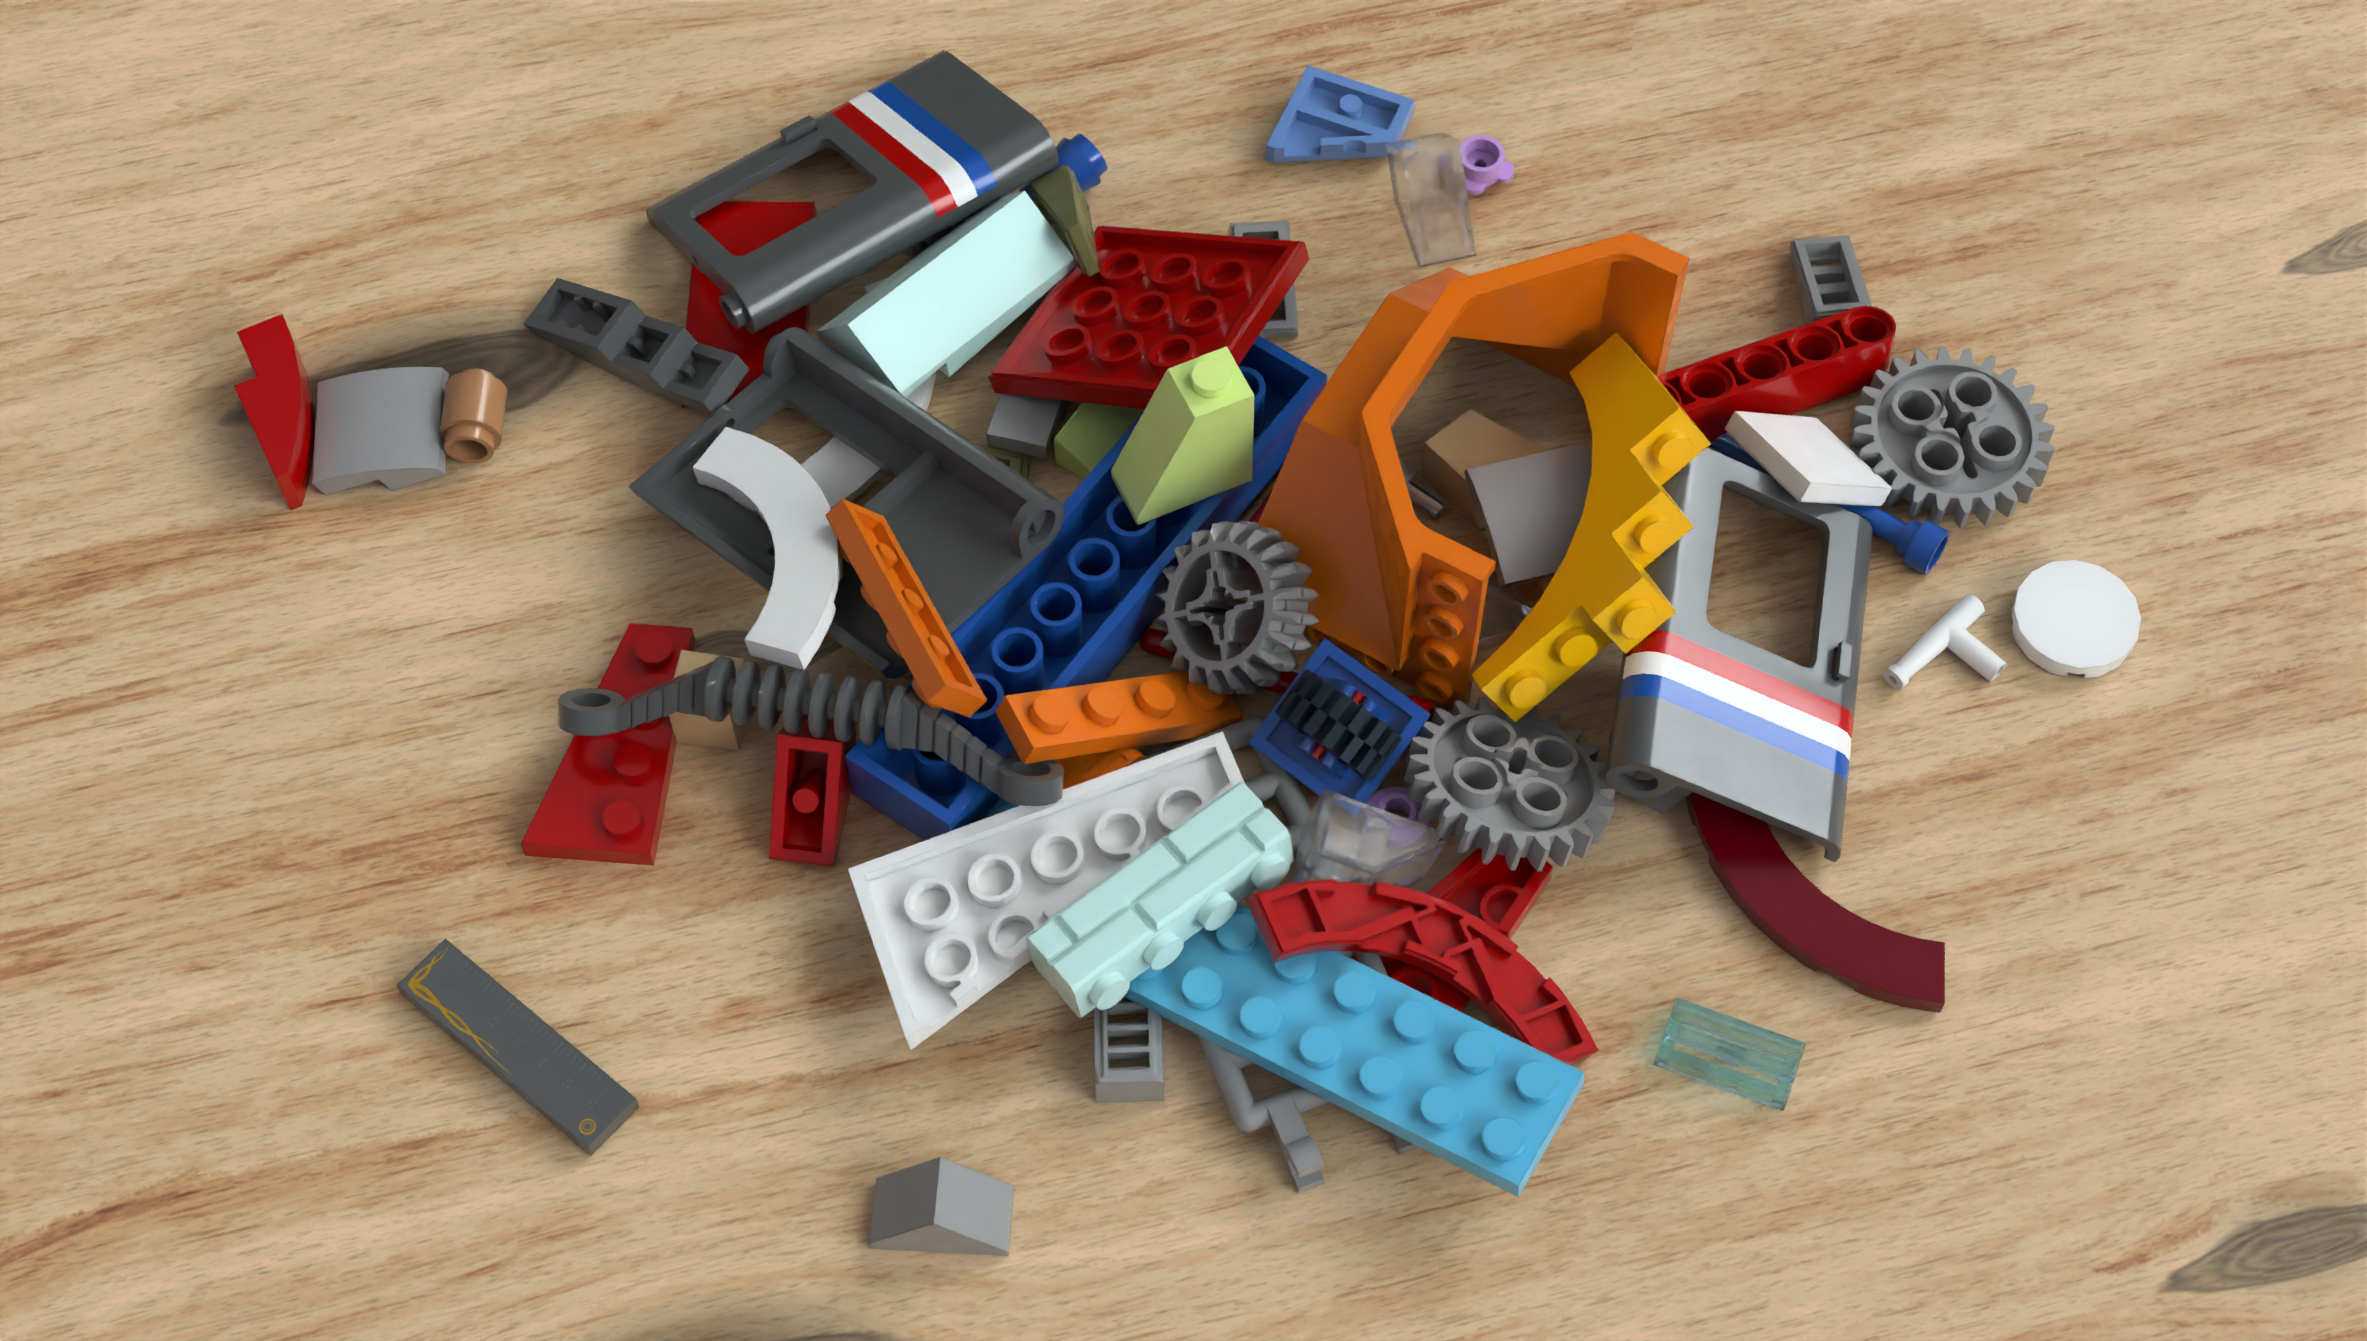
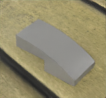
M1000 394L986 433L988 446L1047 459L1059 419L1064 420L1070 401Z

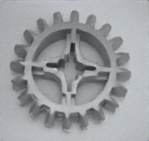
M1243 520L1239 523L1227 521L1213 523L1211 530L1202 529L1198 532H1192V546L1183 545L1182 547L1174 548L1179 563L1178 566H1169L1161 569L1170 582L1167 590L1154 594L1162 602H1165V613L1153 621L1161 625V627H1168L1169 632L1160 646L1168 651L1176 652L1172 667L1178 668L1181 672H1189V682L1197 684L1208 682L1209 690H1214L1218 694L1231 695L1233 692L1237 694H1254L1255 692H1260L1261 686L1272 687L1275 684H1280L1281 671L1290 672L1292 669L1299 668L1294 650L1304 651L1312 647L1303 635L1305 626H1312L1319 622L1315 616L1308 613V602H1311L1320 594L1314 591L1313 588L1305 587L1304 583L1314 569L1308 567L1305 563L1297 562L1301 549L1293 543L1283 542L1284 534L1279 533L1276 529L1261 527L1256 522Z

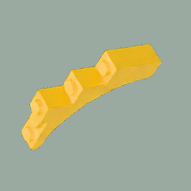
M1615 332L1569 372L1585 401L1592 432V469L1583 513L1565 558L1540 600L1509 639L1471 674L1479 688L1515 723L1610 643L1614 642L1627 654L1676 613V610L1644 568L1694 527L1662 485L1711 445V443L1618 332Z

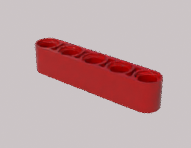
M1873 306L1854 307L1666 372L1657 378L1710 443H1713L1718 437L1727 433L1725 427L1734 411L1792 415L1858 392L1864 386L1870 387L1875 371L1881 370L1888 373L1896 333V322L1883 309Z

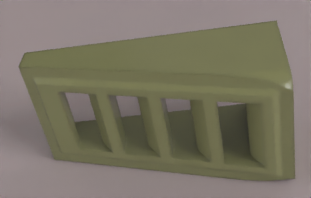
M1062 165L1030 182L1031 187H1029V190L1039 211L1074 257L1077 267L1084 275L1087 274L1090 277L1099 272L1090 209L1074 171L1071 170L1070 166Z

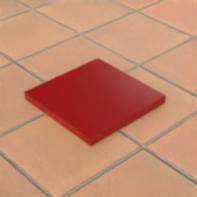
M1098 225L1093 233L1099 272L1089 277L1087 274L1084 275L1076 265L1075 268L1057 282L994 367L988 378L994 393L1145 409L1168 368L1226 346L1239 366L1310 258L1305 242Z

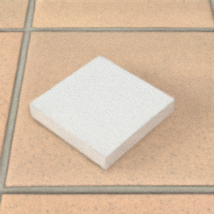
M1734 411L1725 427L1727 434L1798 502L1882 506L1892 490L1889 484L1878 474H1875L1862 459L1816 417Z

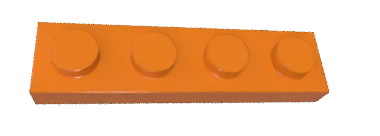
M842 498L825 516L839 540L840 555L854 567L863 584L860 588L863 598L879 613L888 629L886 633L888 644L905 660L914 677L912 687L915 693L931 708H944L970 718L987 699L885 517Z
M1174 672L1005 695L995 711L1023 764L1192 739L1237 723L1243 718L1230 694H1218L1214 690H1209L1208 682L1204 684L1189 682V672Z

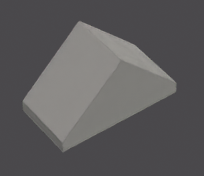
M942 1157L876 1178L869 1240L870 1249L1009 1256L1014 1185Z

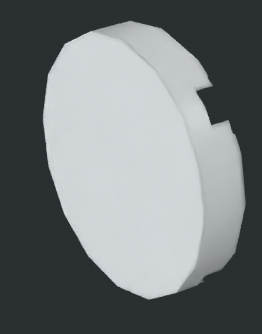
M2078 560L2050 562L2032 571L2019 586L2011 609L2013 619L2011 628L2014 640L2028 659L2049 673L2064 677L2067 676L2068 672L2085 674L2083 678L2100 677L2118 668L2132 651L2138 639L2141 616L2136 598L2124 582L2101 566Z

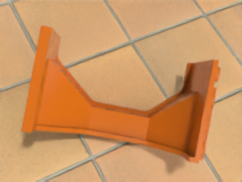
M1629 232L1472 276L1465 275L1449 267L1390 292L1301 420L1258 523L1261 527L1273 528L1279 531V533L1284 534L1283 542L1293 543L1301 549L1297 562L1305 563L1308 567L1314 569L1304 585L1307 588H1313L1314 591L1320 594L1314 600L1308 602V613L1315 616L1319 622L1312 626H1305V634L1318 645L1326 638L1344 652L1360 659L1361 663L1373 673L1381 676L1391 675L1415 687L1421 696L1435 702V704H1448L1454 707L1455 701L1461 700L1468 705L1473 682L1471 674L1475 669L1488 578L1495 569L1496 561L1427 528L1418 520L1413 510L1390 428L1451 337L1482 341L1576 386L1569 372L1615 332H1618L1656 377L1664 374L1689 258L1634 232Z

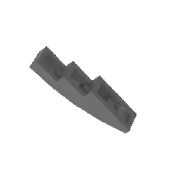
M560 278L555 280L524 322V325L531 332L571 354L632 384L712 416L718 408L725 405L750 370L737 354L697 342L682 326L646 316L632 300Z

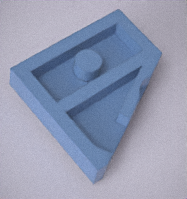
M1307 65L1266 144L1265 160L1272 163L1393 157L1414 114L1415 100Z

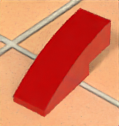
M280 314L237 332L256 377L234 387L290 510H294L303 505L311 476L315 420L308 376L283 314Z

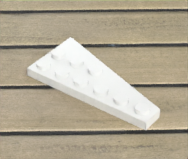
M1223 731L1063 790L1062 798L1056 803L1045 806L1020 805L848 869L910 1050L1031 961L1026 936L1237 783H1244Z

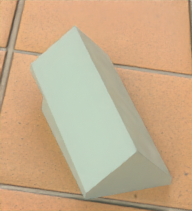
M1025 191L1001 197L973 213L817 330L819 339L839 354L906 398L938 369L948 377L952 376L1075 268L1076 264L1072 254Z

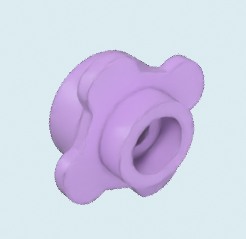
M1475 135L1465 139L1459 149L1451 150L1446 157V166L1450 170L1457 172L1462 180V189L1472 195L1483 193L1485 188L1494 183L1510 182L1515 171L1512 163L1504 161L1505 150L1502 144L1495 138L1487 135Z

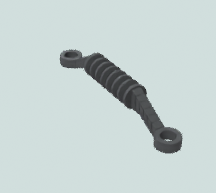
M719 656L703 667L700 666L626 700L623 699L622 695L614 691L598 688L567 691L560 695L558 699V725L560 729L576 735L601 736L618 733L644 722L649 723L657 718H664L675 712L704 716L713 722H722L729 714L731 706L734 722L737 725H749L757 709L760 727L764 730H771L776 726L783 712V724L786 732L790 734L798 733L804 725L806 716H808L809 731L815 738L823 737L829 729L831 720H834V733L838 741H849L854 733L856 724H859L861 742L864 745L872 746L877 741L881 729L885 728V740L889 749L900 751L903 748H917L922 751H933L943 760L949 761L961 772L964 771L975 781L982 783L993 793L998 794L1001 799L1009 803L1023 806H1045L1056 803L1062 798L1064 768L1061 764L1053 760L1023 764L1019 756L1003 759L993 749L987 748V745L976 736H972L960 724L956 725V722L944 712L941 713L940 709L931 708L926 705L908 684L900 683L896 685L889 702H887L885 686L881 680L871 681L864 697L861 698L859 679L855 676L845 677L838 694H836L834 676L829 672L820 673L811 690L810 676L806 669H795L786 686L785 673L781 665H770L761 682L759 665L755 661H745L736 677L734 661L730 657Z

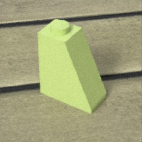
M1227 346L1167 369L1112 467L1111 477L1137 525L1252 481L1255 395Z

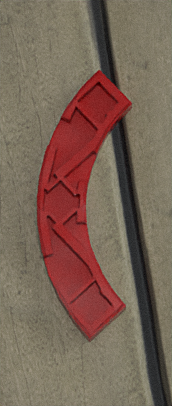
M1318 879L1285 884L1254 893L1246 901L1273 962L1297 955L1322 951H1354L1398 959L1422 968L1447 981L1482 1008L1505 1034L1568 1065L1588 1058L1599 1051L1582 1018L1557 984L1550 977L1545 979L1517 951L1519 946L1482 919L1452 903L1417 890L1389 883L1375 882L1372 885L1336 882L1334 879Z

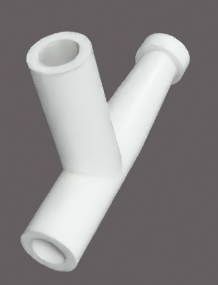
M1965 595L1926 631L1896 664H1891L1883 671L1886 682L1894 689H1903L1909 683L1910 677L1946 648L1950 649L1989 682H1993L2005 669L2007 663L1966 630L1985 612L1982 602L1974 595Z

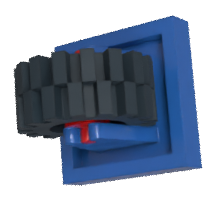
M1324 638L1248 744L1354 821L1431 714Z

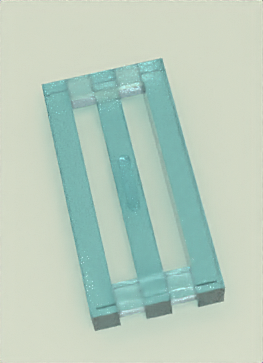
M1676 997L1653 1065L1784 1111L1806 1043ZM1675 1042L1713 1055L1715 1059L1734 1066L1741 1065L1778 1078V1084L1774 1085L1673 1049Z

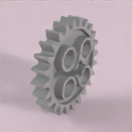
M1945 346L1939 347L1936 359L1930 361L1920 349L1914 351L1910 366L1900 358L1895 357L1892 360L1888 373L1881 370L1875 371L1870 387H1863L1850 424L1851 427L1855 428L1850 441V448L1860 450L1858 457L1892 487L1885 502L1887 505L1895 504L1903 498L1910 502L1907 517H1915L1924 508L1931 510V521L1937 525L1942 521L1944 513L1953 514L1958 528L1965 527L1971 513H1974L1984 526L1989 525L1995 509L2004 516L2010 517L2013 514L2017 501L2025 504L2030 502L2036 486L2041 487L2049 468L2048 464L2054 453L2055 447L2049 444L2054 432V425L2043 423L2048 409L2047 404H2029L2035 390L2033 384L2019 388L2012 385L2017 370L2014 368L2005 371L2001 375L1993 372L1995 366V357L1993 356L1988 357L1981 366L1973 364L1971 349L1965 348L1959 361L1951 360ZM1929 466L1937 467L1941 471L1932 469Z
M1485 697L1478 698L1475 710H1472L1461 700H1457L1451 714L1440 708L1436 709L1432 722L1426 721L1417 736L1412 738L1405 760L1407 766L1403 775V781L1411 784L1407 795L1408 801L1422 803L1418 814L1420 821L1438 819L1440 822L1435 836L1439 839L1455 834L1460 838L1457 848L1459 853L1462 854L1475 846L1482 849L1481 857L1484 864L1488 865L1495 855L1498 854L1505 857L1510 870H1516L1520 858H1527L1536 871H1542L1548 856L1559 866L1565 867L1571 853L1584 858L1591 843L1596 845L1600 843L1616 806V803L1612 801L1616 791L1606 782L1607 763L1595 762L1600 750L1599 746H1580L1578 742L1583 732L1580 728L1571 729L1566 732L1558 728L1561 716L1555 714L1544 721L1537 718V706L1515 723L1501 708L1493 709Z

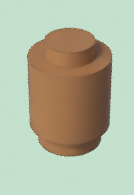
M477 368L467 369L451 376L446 382L439 435L445 440V452L455 460L465 463L485 462L492 458L494 450L501 444L507 388L501 380L489 371Z

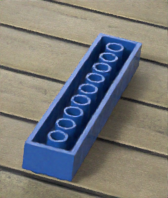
M1258 336L1238 366L1255 395L1252 481L1137 525L1111 477V469L1138 423L1140 415L1063 504L1064 519L1055 539L951 633V637L987 701L970 718L944 708L940 709L941 713L947 714L956 722V725L960 724L972 736H976L987 745V748L993 749L1003 759L1017 757L1018 754L995 713L1005 695L1104 682L1139 640L1142 633L1154 622L1153 620L1164 610L1165 602H1162L1154 594L1167 590L1170 581L1161 569L1179 565L1174 548L1182 547L1183 545L1192 546V532H1198L1202 529L1211 530L1213 523L1221 521L1236 523L1282 468L1301 420L1326 385L1327 374L1265 338ZM913 677L912 680L908 683V685H910L911 687H912V681L914 680V677ZM885 728L881 729L874 745H864L860 739L845 756L852 793L924 841L984 819L1000 799L998 794L993 793L982 783L975 781L964 771L961 772L949 761L946 762L933 751H922L917 748H903L900 751L889 749L885 740Z

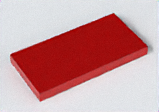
M725 201L697 216L696 222L732 255L744 256L817 217L815 202ZM692 264L686 330L699 343L737 354L750 368L725 403L726 405L764 373V351L768 342L775 335L793 327H798L808 332L810 303L754 334L748 332L744 326L735 329L726 318L719 303V297L724 295V293ZM681 404L682 408H690Z

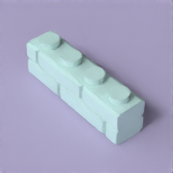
M1243 782L1237 783L1026 936L1032 962L1040 974L1054 990L1058 991L1060 997L1078 1017L1082 1018L1095 1007L1099 1010L1111 1008L1125 996L1130 987L1129 982L1150 967L1153 970L1167 967L1180 955L1186 940L1202 928L1212 931L1221 927L1233 916L1237 909V903L1257 888L1260 891L1274 888L1285 878L1290 869V864L1294 861L1291 836L1287 828L1268 808H1264L1261 800Z

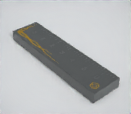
M446 938L397 985L402 996L590 1156L639 1108L637 1100L633 1095Z

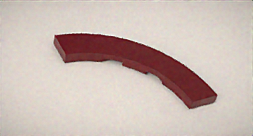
M1695 792L1686 797L1692 823L1697 827L1701 841L1709 855L1708 862L1713 872L1732 900L1750 921L1778 947L1813 971L1819 968L1831 976L1855 986L1856 992L1868 997L1906 1008L1941 1012L1945 1004V942L1920 939L1894 932L1869 922L1845 909L1820 891L1799 871L1774 838L1767 822Z

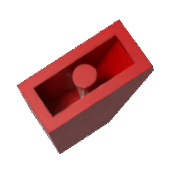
M806 716L804 725L798 733L790 734L785 731L784 726L778 732L769 859L831 867L835 865L851 793L845 756L856 744L857 724L853 735L847 742H841L836 739L834 720H831L829 729L823 737H813L808 727V716Z

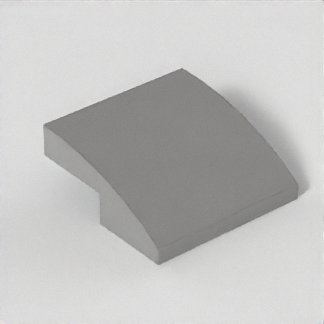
M397 367L357 372L318 382L312 484L327 496L378 479L392 491L445 475V440L439 435L445 387L449 379V373L442 367Z
M1587 442L1468 468L1464 471L1479 532H1486L1492 559L1496 561L1495 571L1500 588L1552 577L1565 558L1583 513L1591 477L1592 453Z

